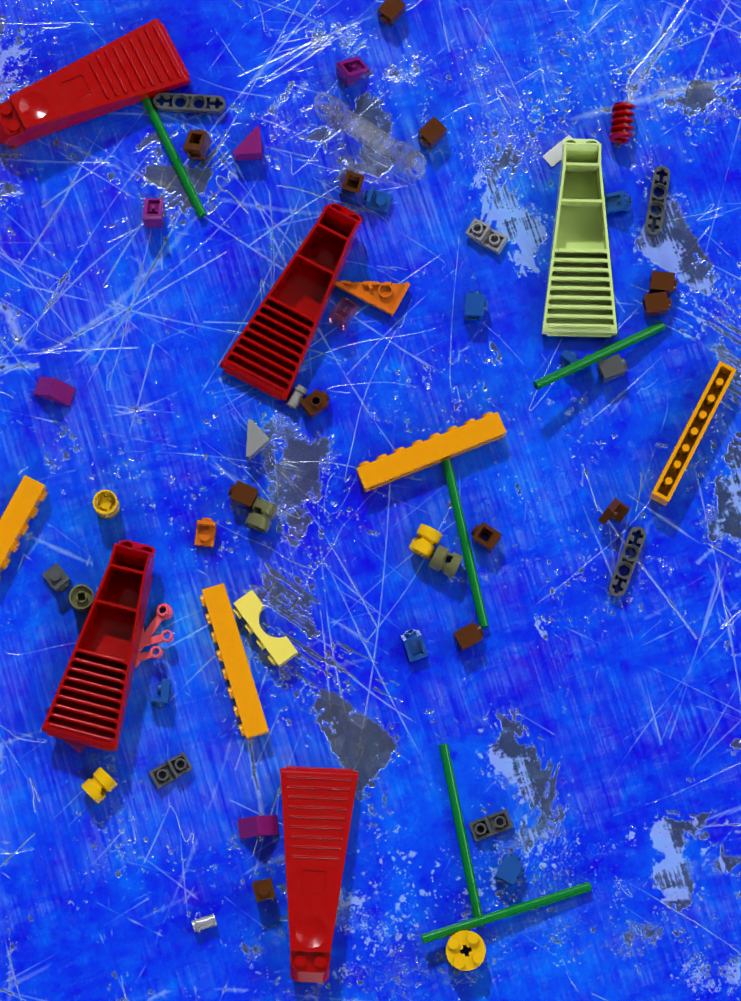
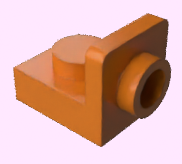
M211 518L197 520L194 545L214 548L216 522H213Z

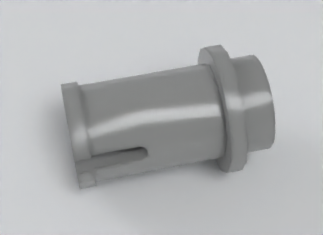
M299 384L293 388L294 392L286 403L295 410H297L303 397L307 396V389Z
M214 913L199 919L195 917V920L191 921L194 932L198 931L199 933H201L200 930L217 926Z

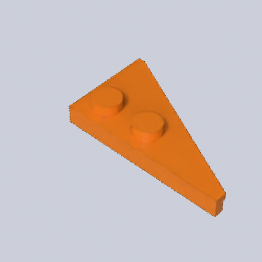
M343 280L341 282L337 281L335 287L394 316L410 287V283L350 282Z

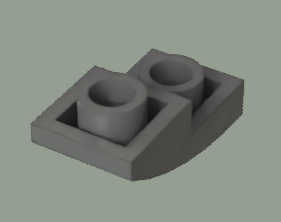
M182 752L167 760L166 763L149 771L148 775L158 790L193 770V767L185 753Z
M507 809L469 823L475 842L514 828Z

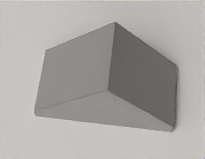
M248 419L246 460L251 461L270 444V438L252 419Z

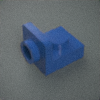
M371 185L370 191L366 190L363 201H366V208L387 215L393 195L375 190V186Z
M621 190L604 194L606 214L619 211L631 212L632 198L628 193Z
M565 349L559 360L567 366L578 361L579 357L573 351L569 352Z
M411 629L400 636L410 662L428 656L422 634L419 630Z
M162 679V684H158L157 693L161 695L160 698L149 697V703H152L153 707L164 708L165 705H170L172 684L170 679Z

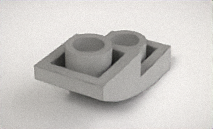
M474 218L465 232L468 237L497 254L501 253L509 240L508 236L493 230L490 225Z

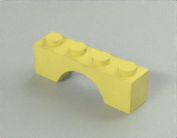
M253 590L233 603L235 607L233 609L234 613L239 619L243 618L247 623L244 625L250 634L254 633L258 638L256 643L261 650L266 649L270 654L267 658L273 666L277 664L280 668L298 655V651L287 636L276 638L267 635L262 630L259 618L264 605Z

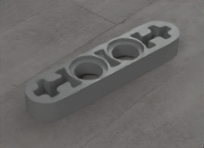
M158 93L153 99L155 108L161 112L218 115L222 114L226 109L224 98L218 95ZM163 98L165 103H163V106H160L159 102ZM170 99H172V107H170V103H167L170 102ZM178 99H184L186 104L183 107H177L175 102ZM197 100H202L204 102V106L202 108H196L194 106V102ZM207 100L210 101V104H211V105H209V107H210L209 109L207 108V107H208V105H207ZM217 101L220 102V106L218 109L215 108V104Z
M658 166L652 176L644 232L649 237L658 236L662 229L670 180V170L665 166ZM660 171H662L663 175H665L662 179V184L658 183L660 176L657 174H659ZM660 188L663 190L664 195L657 197L653 191ZM658 206L661 209V213L658 215L653 214L651 207ZM653 219L656 220L655 228H658L654 232L649 228Z
M633 527L628 533L608 587L609 594L612 597L619 598L626 592L646 539V531L642 527ZM639 531L642 538L637 540L636 545L628 544V542L633 543L635 536L632 533ZM626 549H634L636 556L628 558L625 555ZM619 567H628L629 574L627 576L620 575ZM618 579L626 580V583L621 582L620 589L622 591L615 593V589L612 586L617 585Z

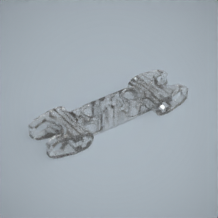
M318 92L315 96L314 103L316 106L314 111L325 123L334 129L343 130L370 150L388 159L402 173L414 179L422 178L426 172L424 166L427 161L424 155L406 142L397 141L373 123L349 110L344 102L331 94ZM320 97H327L328 100H329V102H327V101H319V102H318V100H319ZM416 157L421 158L422 163ZM411 169L421 172L419 174H413L411 172Z

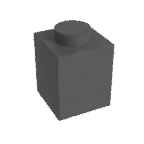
M617 354L598 361L596 368L602 382L605 383L624 376L627 364L624 358L621 359L620 355Z

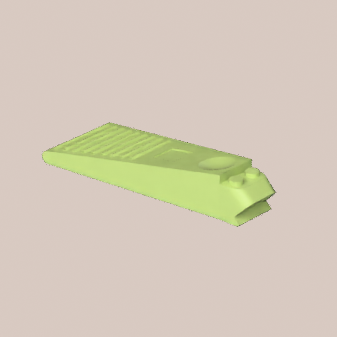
M565 139L562 144L561 169L541 334H547V336L608 338L617 336L601 166V143L595 139Z

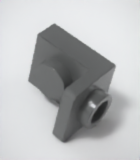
M58 563L42 574L56 593L59 591L62 593L71 586L72 580Z

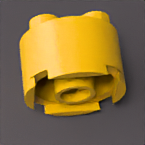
M469 930L453 934L448 939L445 947L447 961L454 968L461 971H470L477 968L484 961L486 947L482 938L477 933ZM463 945H465L467 948L470 947L471 950L468 952V956L466 957L465 954L460 953V950L463 949Z

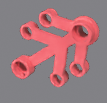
M162 603L157 607V615L145 632L143 626L135 668L139 666L140 661L152 658L159 659L163 656V650L159 646H153L150 651L141 653L144 647L162 642L170 643L174 639V634L170 630H164L160 635L152 636L161 622L169 620L173 615V609L166 603ZM163 608H166L165 613H161ZM170 633V637L165 639V635ZM159 650V654L154 655V651Z

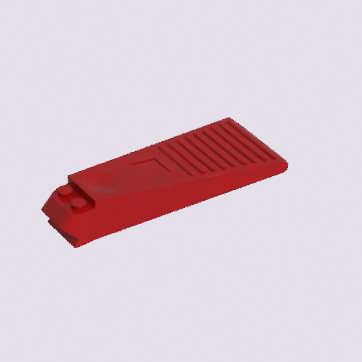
M156 18L9 96V100L0 104V142L15 149L37 138L136 104L145 98L155 97L158 93H166L190 84V75L164 24Z
M336 203L326 204L318 221L222 360L219 367L224 369V372L280 401L282 399L287 402L335 289V284L341 275L353 246L352 244L357 236L362 223L360 215Z
M122 540L118 544H114L109 564L41 731L46 732L47 735L109 752L111 750H118L153 580L155 549L152 546L130 540Z
M297 766L280 768L291 951L290 978L296 982L324 983L330 977L331 948L359 772L353 771V769Z

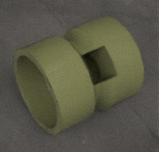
M256 498L251 508L253 512L248 514L245 524L260 532L268 533L272 524L270 519L275 517L278 507L265 500Z
M439 544L428 567L436 571L442 570L443 575L453 579L463 556L456 552L449 553L448 548Z
M79 584L74 586L69 593L71 605L78 612H89L95 598V593L87 585Z

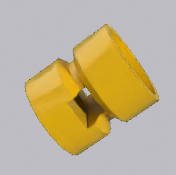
M101 490L93 497V507L101 518L111 519L119 513L120 504L112 491Z
M420 524L416 532L417 538L412 539L408 548L423 558L431 559L435 551L434 545H438L442 534L430 526Z
M99 767L93 773V778H88L81 787L99 804L106 797V792H111L118 784L105 770Z

